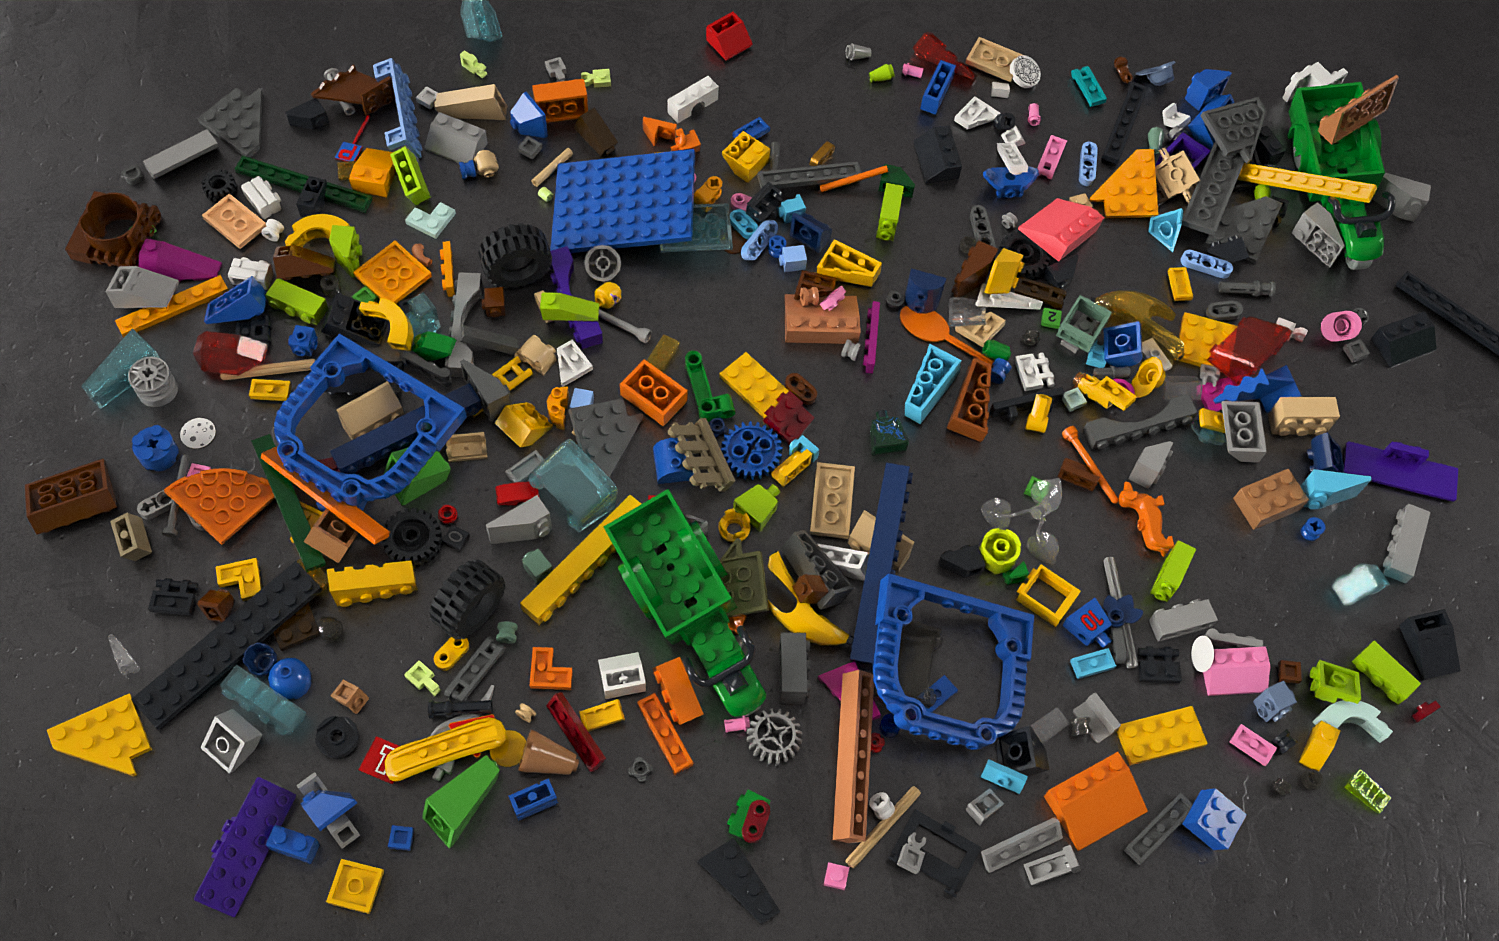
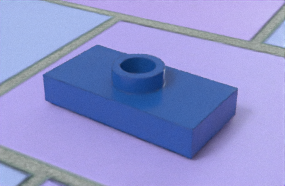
M758 117L735 130L732 136L736 138L744 131L753 138L758 139L770 132V127L761 117Z
M944 675L916 699L925 706L927 712L932 713L956 694L958 689Z

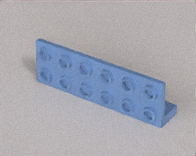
M392 58L374 64V75L378 82L388 76L392 77L400 127L385 132L387 147L389 150H393L407 145L418 159L422 158V146L418 140L420 134L416 127L417 118L413 112L415 106L411 100L412 92L408 85L410 83L408 75L402 72L400 65L396 64Z

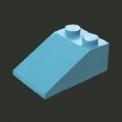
M1314 469L1300 486L1309 499L1304 507L1321 509L1357 497L1371 481V476Z

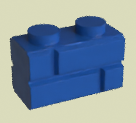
M549 778L541 781L540 784H534L509 795L518 821L558 804Z
M278 825L273 827L266 846L271 851L309 864L313 862L320 845L314 837L305 836L302 833Z

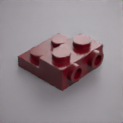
M789 390L786 394L782 392L777 397L776 401L778 403L775 406L771 405L764 414L767 416L762 421L790 445L794 439H797L815 417L802 406L803 402Z

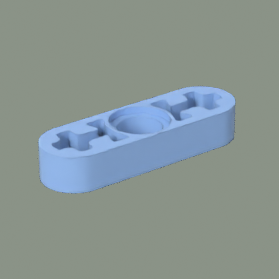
M1085 142L1080 152L1078 180L1083 186H1091L1096 177L1098 147L1093 142ZM1089 161L1092 163V166H1086L1084 162Z
M764 220L741 249V256L744 260L757 259L769 244L770 238L777 234L778 225L776 221ZM759 236H761V239H762L760 245L758 244V237H759Z
M1186 250L1181 257V264L1183 266L1219 278H1228L1233 271V266L1230 262L1194 250ZM1202 262H1209L1211 267L1204 266Z

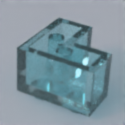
M424 292L408 301L410 312L405 315L409 318L413 328V340L418 334L428 331L434 333L440 328L436 307Z
M1361 563L1352 569L1353 572L1348 576L1344 574L1336 579L1337 583L1332 585L1344 605L1349 606L1367 595L1376 594L1390 585V583L1377 565H1363Z

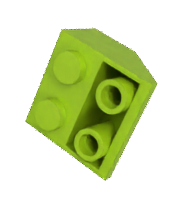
M332 225L329 241L335 260L350 277L355 278L353 272L359 268L358 258L362 255L359 234H356L355 227Z

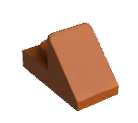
M643 117V131L653 146L656 145L658 137L675 140L677 124Z

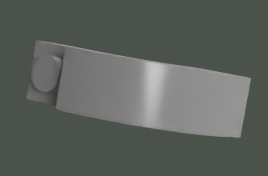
M315 772L296 785L304 796L311 791H328ZM345 813L327 826V829L341 848H344L360 836Z

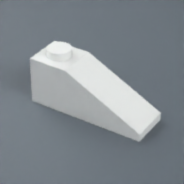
M817 543L844 576L862 581L865 580L869 558L868 552Z

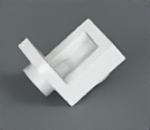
M1175 103L1170 104L1163 110V121L1166 126L1174 128L1178 125L1181 128L1191 122L1189 115L1177 112Z

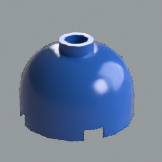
M288 657L281 659L269 671L268 680L270 688L277 697L283 700L298 699L306 694L311 687V671L303 661L297 658Z

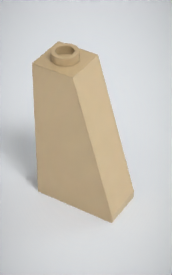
M495 84L437 93L436 101H434L436 111L454 118L506 120L507 104Z

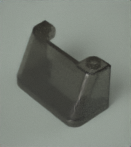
M911 621L902 628L898 679L906 696L919 700L925 706V709H929L936 702V694H934L932 688H929L933 652L939 649L943 642L941 637L942 629ZM874 684V702L885 704L884 701L881 698H879L876 686Z

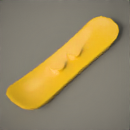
M488 717L404 744L387 755L385 772L389 780L394 782L401 781L441 764L497 748L506 741V730L501 721Z

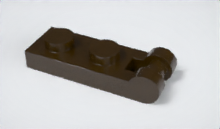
M1021 276L1014 292L1043 301L1044 304L1051 305L1057 310L1063 308V300L1067 295V292L1063 289Z

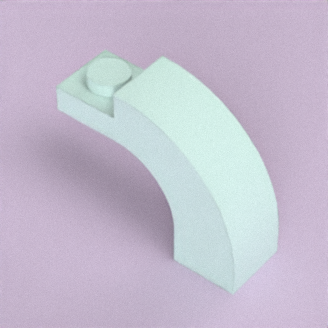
M1344 700L1335 702L1313 720L1315 725L1323 721L1335 728H1338L1343 723L1357 724L1379 743L1388 738L1393 732L1385 722L1377 718L1381 711L1362 701L1358 704Z

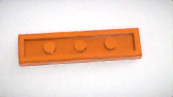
M656 693L638 701L637 705L674 774L676 775L692 767L694 763Z

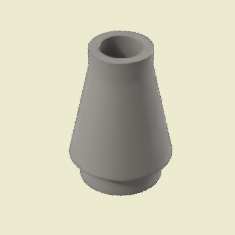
M853 43L846 47L847 59L857 60L871 57V48Z

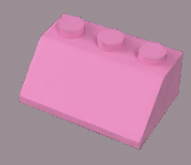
M1266 647L1214 649L1212 665L1207 671L1203 672L1208 696L1262 693L1268 688L1270 662Z

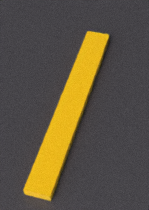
M1246 163L1243 164L1237 179L1370 203L1377 190L1374 184Z

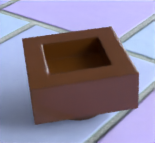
M1280 660L1278 662L1279 682L1299 684L1302 681L1301 662Z

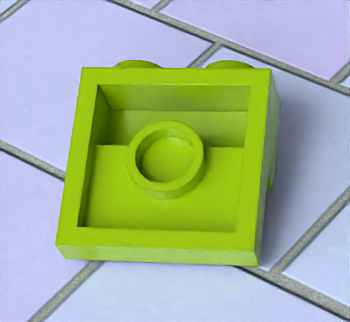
M1319 660L1316 667H1312L1310 678L1314 680L1311 683L1310 690L1314 692L1316 698L1335 703L1337 698L1356 704L1360 702L1359 672Z

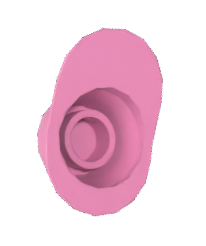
M1352 311L1335 312L1323 318L1321 332L1329 341L1349 340L1359 334L1362 322L1360 317Z

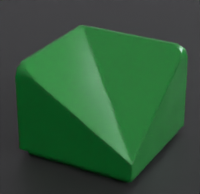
M1023 561L1016 569L1003 573L1006 585L1026 580L1029 572L1025 562Z

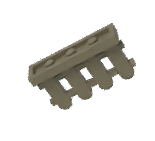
M700 418L695 424L693 422H689L687 425H679L678 422L672 424L668 429V434L679 440L675 445V449L678 453L685 454L686 456L682 462L683 467L687 470H692L694 473L690 477V482L694 486H700L701 489L714 485L715 488H718L719 492H725L735 482V479L707 419ZM685 438H693L694 441H686ZM700 453L701 457H693L692 454ZM707 469L708 473H701L700 470Z

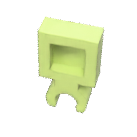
M465 50L460 54L461 64L464 68L473 74L477 73L481 78L487 75V72L484 71L486 66L478 63L477 58L473 54H469Z
M609 69L593 70V74L588 72L581 73V79H586L584 80L585 87L594 84V88L611 86Z

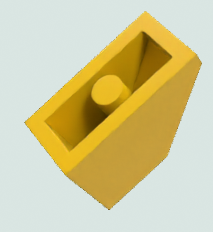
M1320 721L1312 728L1299 763L1319 772L1332 752L1341 730Z

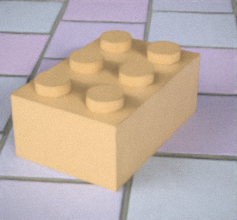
M1280 397L1268 414L1271 434H1279L1280 436L1297 434L1298 436L1315 434L1318 436L1327 433L1340 417L1336 397Z

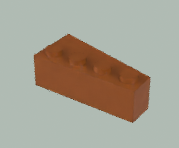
M977 358L972 360L967 368L947 425V429L982 442L988 434L987 420L989 419L988 403L990 401L991 364Z

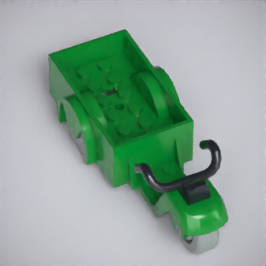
M1362 82L1296 89L1289 109L1292 126L1287 138H1294L1293 156L1298 172L1374 184L1378 189L1385 170L1381 159V133L1375 118L1333 145L1318 132L1320 121L1323 117L1333 114L1336 109L1344 107L1353 98H1358L1364 93ZM1347 169L1346 174H1340L1337 171ZM1388 191L1382 193V197L1388 200V207L1384 213L1367 216L1364 206L1365 202L1307 192L1310 202L1321 201L1322 206L1326 207L1327 211L1331 213L1339 234L1343 236V243L1345 245L1343 248L1347 266L1351 270L1367 269L1372 264L1373 259L1382 256L1384 236L1380 221L1388 219L1395 210L1396 200L1393 194Z
M669 489L603 526L623 561L618 566L621 576L645 616L649 620L653 618L656 620L664 637L672 645L684 639L688 646L692 645L709 678H701L697 674L690 658L685 657L682 663L691 680L701 687L713 686L731 716H749L759 710L766 699V692L750 665L755 657V646L743 625L738 626L737 632L747 648L745 656L728 626V623L731 621L727 613L736 609L737 605L721 579L728 574L698 522L694 521L689 524ZM665 544L668 550L657 556L654 549ZM695 597L697 603L687 609L684 602Z

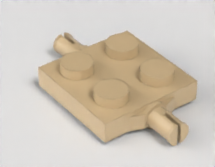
M1166 147L1162 148L1163 151L1159 150L1164 160L1155 167L1157 179L1169 199L1177 194H1183L1186 202L1190 201L1189 198L1191 199L1192 195L1189 189L1201 180L1184 151L1170 156Z

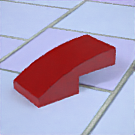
M516 482L495 487L497 505H517L518 502H526L536 495L539 497L537 482Z

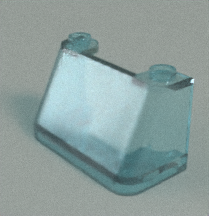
M571 439L562 442L529 474L531 486L539 490L545 487L567 510V523L578 532H581L615 508L618 493L617 487Z

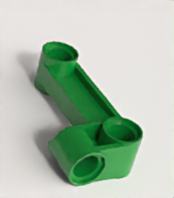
M698 351L688 352L685 356V369L688 374L699 418H706L710 422L714 418L726 419L734 416L736 412L731 395L722 394L713 397L701 354Z

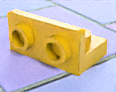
M808 449L802 453L795 451L771 472V476L785 487L811 464L812 453Z

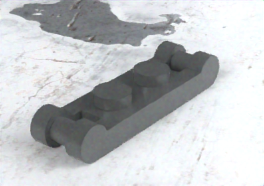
M490 636L487 637L450 683L444 694L449 698L453 697L456 702L467 701L468 696L498 658L504 654L506 647L495 643V640ZM491 649L493 653L490 655L487 653V650ZM459 686L464 688L461 693L457 691Z

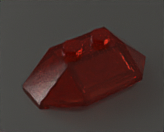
M205 331L197 336L193 355L203 372L239 376L264 362L268 345L242 335Z

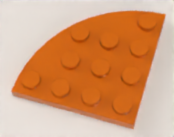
M227 468L203 470L198 474L182 477L164 489V492L221 545L275 499L267 479L249 474L247 471Z

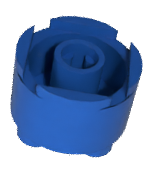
M154 425L143 429L132 438L133 452L145 469L164 471L176 462V457L179 453L178 446L171 434L161 426Z

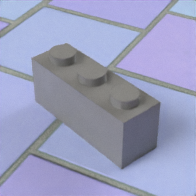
M1196 599L1184 606L1183 604H1177L1169 610L1164 608L1158 609L1153 612L1152 617L1149 619L1157 642L1212 628L1218 621L1209 599L1202 601L1201 599Z

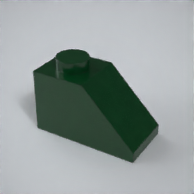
M884 164V166L887 165L888 172L881 175L878 191L885 192L886 183L904 186L902 196L912 198L915 184L901 167Z

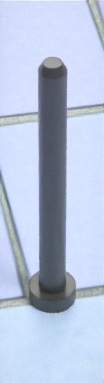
M184 454L181 458L177 480L187 475L190 461L188 454ZM172 500L167 528H163L162 535L166 537L177 536L175 526L180 506L174 500Z

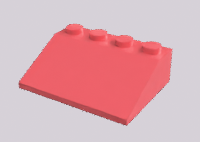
M1057 198L1019 226L1018 230L1059 262L1096 233L1105 217L1092 207Z

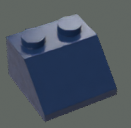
M803 211L793 213L790 236L820 253L831 239L832 228Z

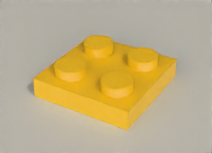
M341 859L326 902L331 905L370 914L384 870Z

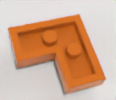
M533 647L530 689L571 690L573 669L552 667L553 648Z

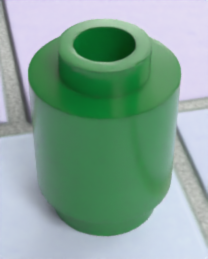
M987 340L982 350L986 357L993 360L1002 358L1008 361L1011 356L1010 347L996 340Z

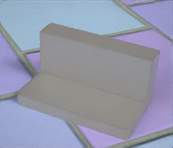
M1096 692L1073 710L1074 715L1097 744L1115 733L1121 726Z

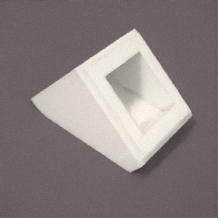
M992 82L991 96L1008 98L1010 92L1009 84Z
M1016 126L1001 134L1005 143H1015L1016 146L1025 144Z

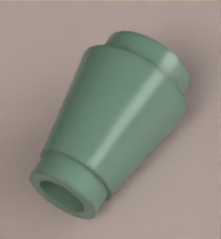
M1154 127L1147 134L1149 147L1154 149V154H1159L1165 133L1162 128Z

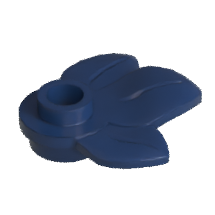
M1108 595L1104 600L1103 608L1111 621V627L1118 628L1125 623L1133 624L1143 615V610L1134 608L1132 595L1123 596L1118 600ZM1113 617H1118L1119 620L1116 621V620H1113L1112 618H1113Z

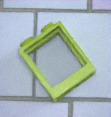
M886 183L876 238L894 241L904 186Z
M1178 540L1167 555L1150 593L1157 599L1168 602L1179 588L1196 548Z

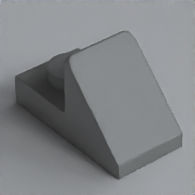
M989 788L967 805L966 811L981 826L1004 803Z

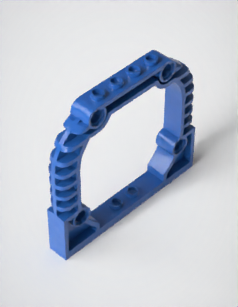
M338 334L311 365V372L306 375L301 384L289 395L288 399L282 403L276 414L274 432L279 444L277 447L278 455L284 464L283 466L292 473L295 471L304 481L315 483V486L320 491L331 493V496L336 501H343L348 505L356 506L362 503L363 500L387 499L396 493H400L418 475V472L426 465V462L433 456L435 451L439 452L467 416L464 407L350 339ZM368 367L383 375L388 382L398 384L403 391H410L424 400L425 418L420 419L416 424L417 438L390 470L384 475L371 480H366L356 474L341 476L307 455L302 441L295 436L296 427L301 418L328 387L341 386L346 376L364 373ZM351 491H356L355 494L349 495Z
M887 574L880 580L875 622L878 630L872 669L873 682L879 698L887 705L886 708L894 714L895 724L901 729L908 730L910 734L927 735L932 740H946L951 745L962 744L971 750L984 748L994 743L996 738L1009 733L1015 728L1022 717L1025 706L1027 662L1031 660L1034 615L893 574ZM922 600L940 604L944 608H955L962 613H972L989 618L988 626L998 640L995 652L1003 660L1000 704L997 714L993 719L981 718L973 723H968L926 711L925 706L919 700L905 695L898 679L902 628L912 621V607ZM905 713L909 715L910 720L907 719Z

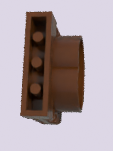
M94 191L65 250L71 260L90 264L93 261H97L100 265L106 263L110 267H114V265L118 267H138L139 252L145 239L153 237L154 227L160 222L161 213L156 205L149 207L146 203L137 204L136 201L122 193L111 192L106 194ZM117 220L134 222L132 228L125 234L113 239H102L107 234L106 227L109 223Z

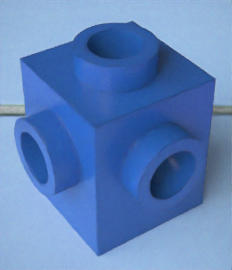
M295 325L293 334L288 339V345L291 347L293 354L312 356L313 350H316L318 344L315 329Z

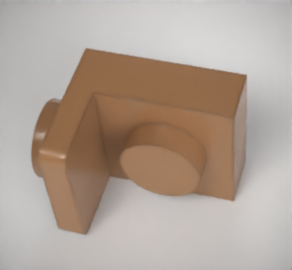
M344 679L331 694L335 701L348 707L355 714H358L369 699L359 687Z

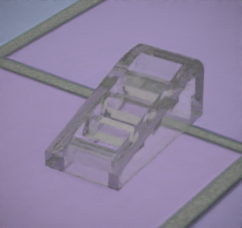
M110 634L108 639L119 671L126 679H129L140 671V667L121 642L113 634Z

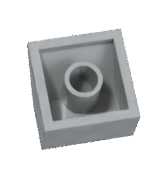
M231 709L215 716L200 748L231 774L256 749L262 734L239 713Z

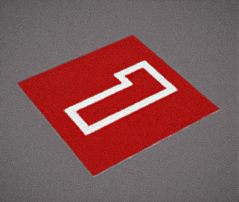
M376 736L358 770L393 784L394 781L389 780L385 772V760L392 750L400 746Z

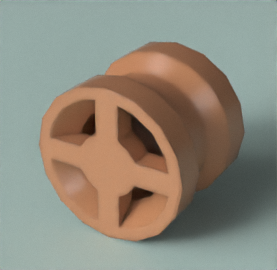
M812 287L811 289L801 288L800 300L802 306H807L808 304L818 305L819 293L817 287Z

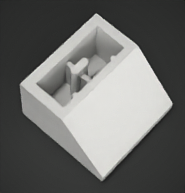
M638 652L598 660L605 699L646 691L643 667Z

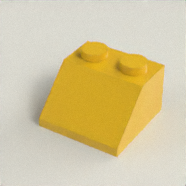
M1003 248L994 261L984 293H1009L1012 288H1016L1019 281L1017 274L1018 272L1021 273L1024 262H1022L1024 255Z

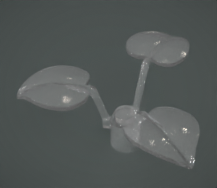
M1060 478L1036 482L1031 489V496L1034 502L1038 504L1027 510L1010 513L1011 505L1003 499H992L982 505L981 512L988 524L993 528L999 529L1009 526L1010 517L1030 512L1034 519L1040 520L1035 532L1036 536H1031L1027 542L1030 554L1042 563H1056L1059 551L1058 541L1049 532H1042L1040 534V530L1046 521L1045 517L1052 511H1055L1061 503L1062 486Z

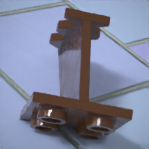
M354 64L347 72L337 73L333 80L323 81L320 87L311 93L313 98L362 104L366 116L376 112L380 107L391 103L395 99L390 76L378 82L375 78L356 71Z

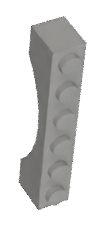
M459 272L458 280L455 279L454 288L457 291L456 295H453V306L455 308L451 311L453 326L449 327V337L455 338L457 341L451 355L445 359V368L449 369L451 377H463L461 360L464 359L474 365L473 353L466 343L461 342L462 326L469 311L481 299L483 284L481 273Z

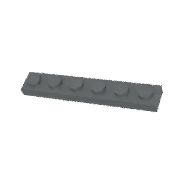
M857 161L760 171L757 177L761 189L768 182L778 189L830 183L859 174L861 171Z

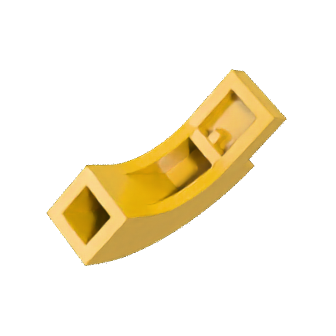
M316 214L307 216L292 225L294 233L287 237L285 244L286 246L297 245L303 247L307 242L315 238L329 239L332 225H350L343 219L333 215Z
M380 298L379 304L373 301L360 303L359 309L365 316L389 320L390 333L387 343L393 349L411 351L414 337L413 328L409 318L398 305L385 298Z

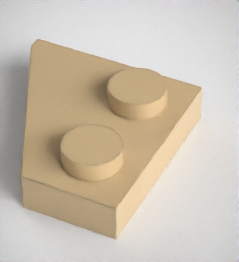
M989 312L981 317L971 319L970 323L963 326L961 324L956 325L955 331L984 347L986 341L991 340L1003 328L1005 320Z

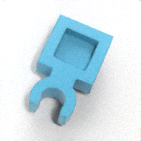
M1097 340L1095 341L1088 353L1087 365L1098 368L1105 367L1104 344L1101 346L1097 344Z

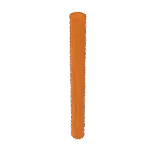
M886 165L820 185L821 192L884 174L888 172V168Z

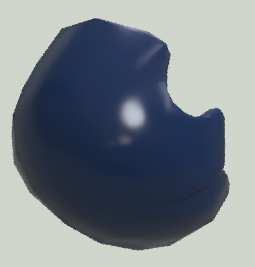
M255 643L250 645L244 652L243 663L252 674L265 676L269 674L271 668L277 663V654L269 645Z

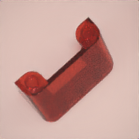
M1252 316L1248 318L1243 317L1238 323V327L1219 345L1215 344L1210 349L1209 353L1211 355L1207 361L1236 384L1240 385L1243 377L1254 375L1273 354L1276 355L1281 350L1293 331L1286 326Z

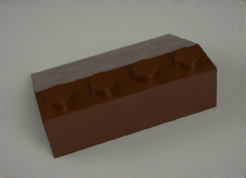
M104 458L25 484L26 516L36 535L50 532L61 526H68L75 521L88 519L102 512H109L117 507Z

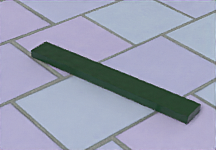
M243 155L234 168L236 173L252 178L259 176L263 181L267 180L271 184L300 193L309 177ZM327 182L325 201L366 213L373 200L371 195Z
M268 434L251 440L306 572L308 573L326 566L322 553L304 542L311 528L291 481L261 459L263 452L276 447L271 435Z

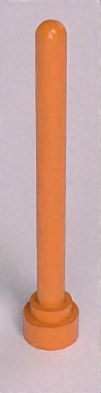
M1075 426L1066 428L1062 432L1064 439L1072 442L1092 474L1100 477L1098 483L1113 504L1118 503V497L1078 439L1079 432Z

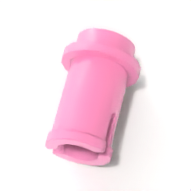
M909 63L903 65L902 74H905L904 76L910 75L921 78L923 68L909 65Z
M1035 103L1028 106V122L1032 126H1037L1041 122L1039 105Z
M742 716L743 718L725 719L726 733L740 730L747 732V729L750 728L749 717Z

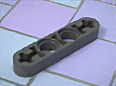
M981 205L972 207L970 221L976 243L978 240H987L991 246L996 248L986 209ZM984 226L986 231H980L977 227Z

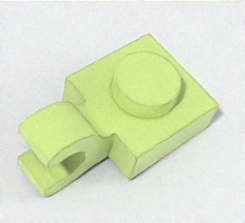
M418 661L404 674L405 678L419 690L425 686L434 696L441 691L439 685L432 680L435 676L434 673L421 661Z

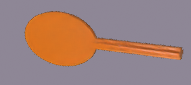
M908 306L902 308L900 321L912 335L929 342L946 340L974 358L991 364L992 367L994 362L992 359L950 335L947 322L937 312L932 311L924 314L917 313Z

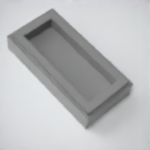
M535 450L506 470L505 473L513 483L526 482L546 468L548 462Z

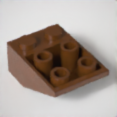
M979 240L975 247L972 246L970 248L969 257L964 260L961 267L962 270L960 273L958 272L954 280L955 284L951 291L954 293L952 301H957L986 281L992 269L998 248Z
M297 245L276 247L273 255L277 279L282 278L283 280H290L296 276L309 278L314 274L327 276L334 272L336 263L333 257Z

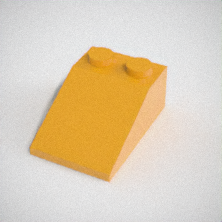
M366 148L353 165L349 177L352 190L387 197L396 172L390 156L393 152Z

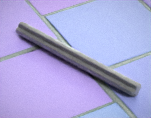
M1106 557L1103 562L1110 594L1118 600L1123 597L1115 558ZM1125 623L1121 628L1123 630L1127 655L1126 667L1131 669L1138 666V660L1130 625Z

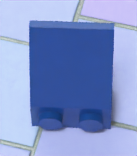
M251 276L208 303L204 322L206 324L259 316L265 310V294L267 291Z

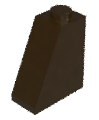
M595 107L579 117L574 125V129L600 156L605 153L609 155L616 150L614 147L618 141Z

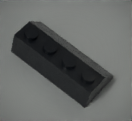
M386 361L404 372L403 361ZM368 367L364 373L346 376L341 386H330L324 392H328L329 395H337L340 392H347L348 395H357L359 393H367L387 382L383 375ZM389 382L395 395L401 390L399 385L395 382Z

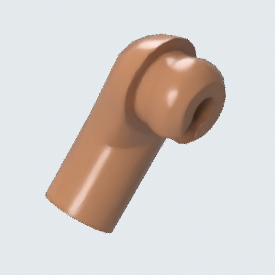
M420 243L414 244L412 247L413 257L425 267H430L432 260L423 255L424 246Z

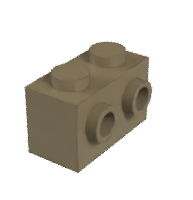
M125 513L110 521L120 557L137 561L152 553L141 517Z

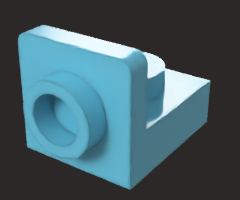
M802 435L799 439H794L790 443L789 456L795 451L802 453L808 449L812 453L811 462H814L818 458L820 449Z

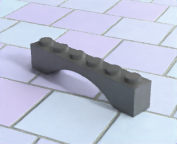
M1185 394L1171 398L1168 405L1152 418L1138 422H1119L1103 417L1087 422L1083 433L1091 450L1097 448L1104 449L1114 443L1118 445L1128 439L1136 440L1143 435H1153L1163 429L1171 430L1177 425H1188L1193 422L1198 412L1190 396Z

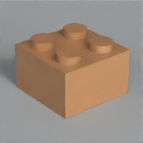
M326 508L304 542L339 563L359 533Z

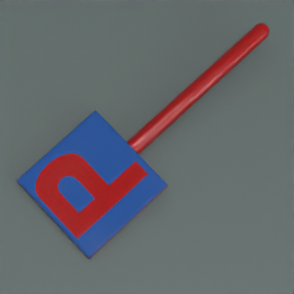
M369 115L364 120L353 143L343 142L335 159L350 163L356 161L363 148L356 145L370 119Z

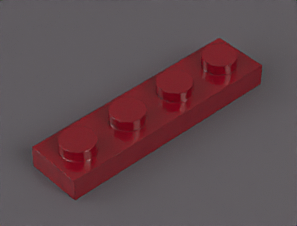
M556 693L546 706L588 770L593 772L599 768L606 758L563 693Z

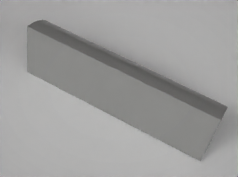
M208 129L143 162L151 177L156 179L219 146Z

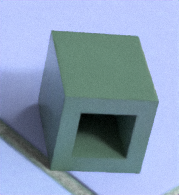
M539 549L528 552L522 559L524 569L536 584L542 582L553 571L552 565Z

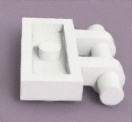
M1033 353L1015 356L1014 361L1024 391L1042 388L1044 385L1043 381L1047 383L1049 388L1055 385L1053 381L1054 375L1050 372L1048 358H1045L1044 353L1037 354L1038 359L1034 358Z

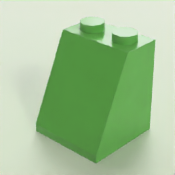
M408 448L390 454L384 474L396 464ZM435 451L408 486L400 493L394 494L402 506L447 480L451 468L448 462L441 456L440 451Z

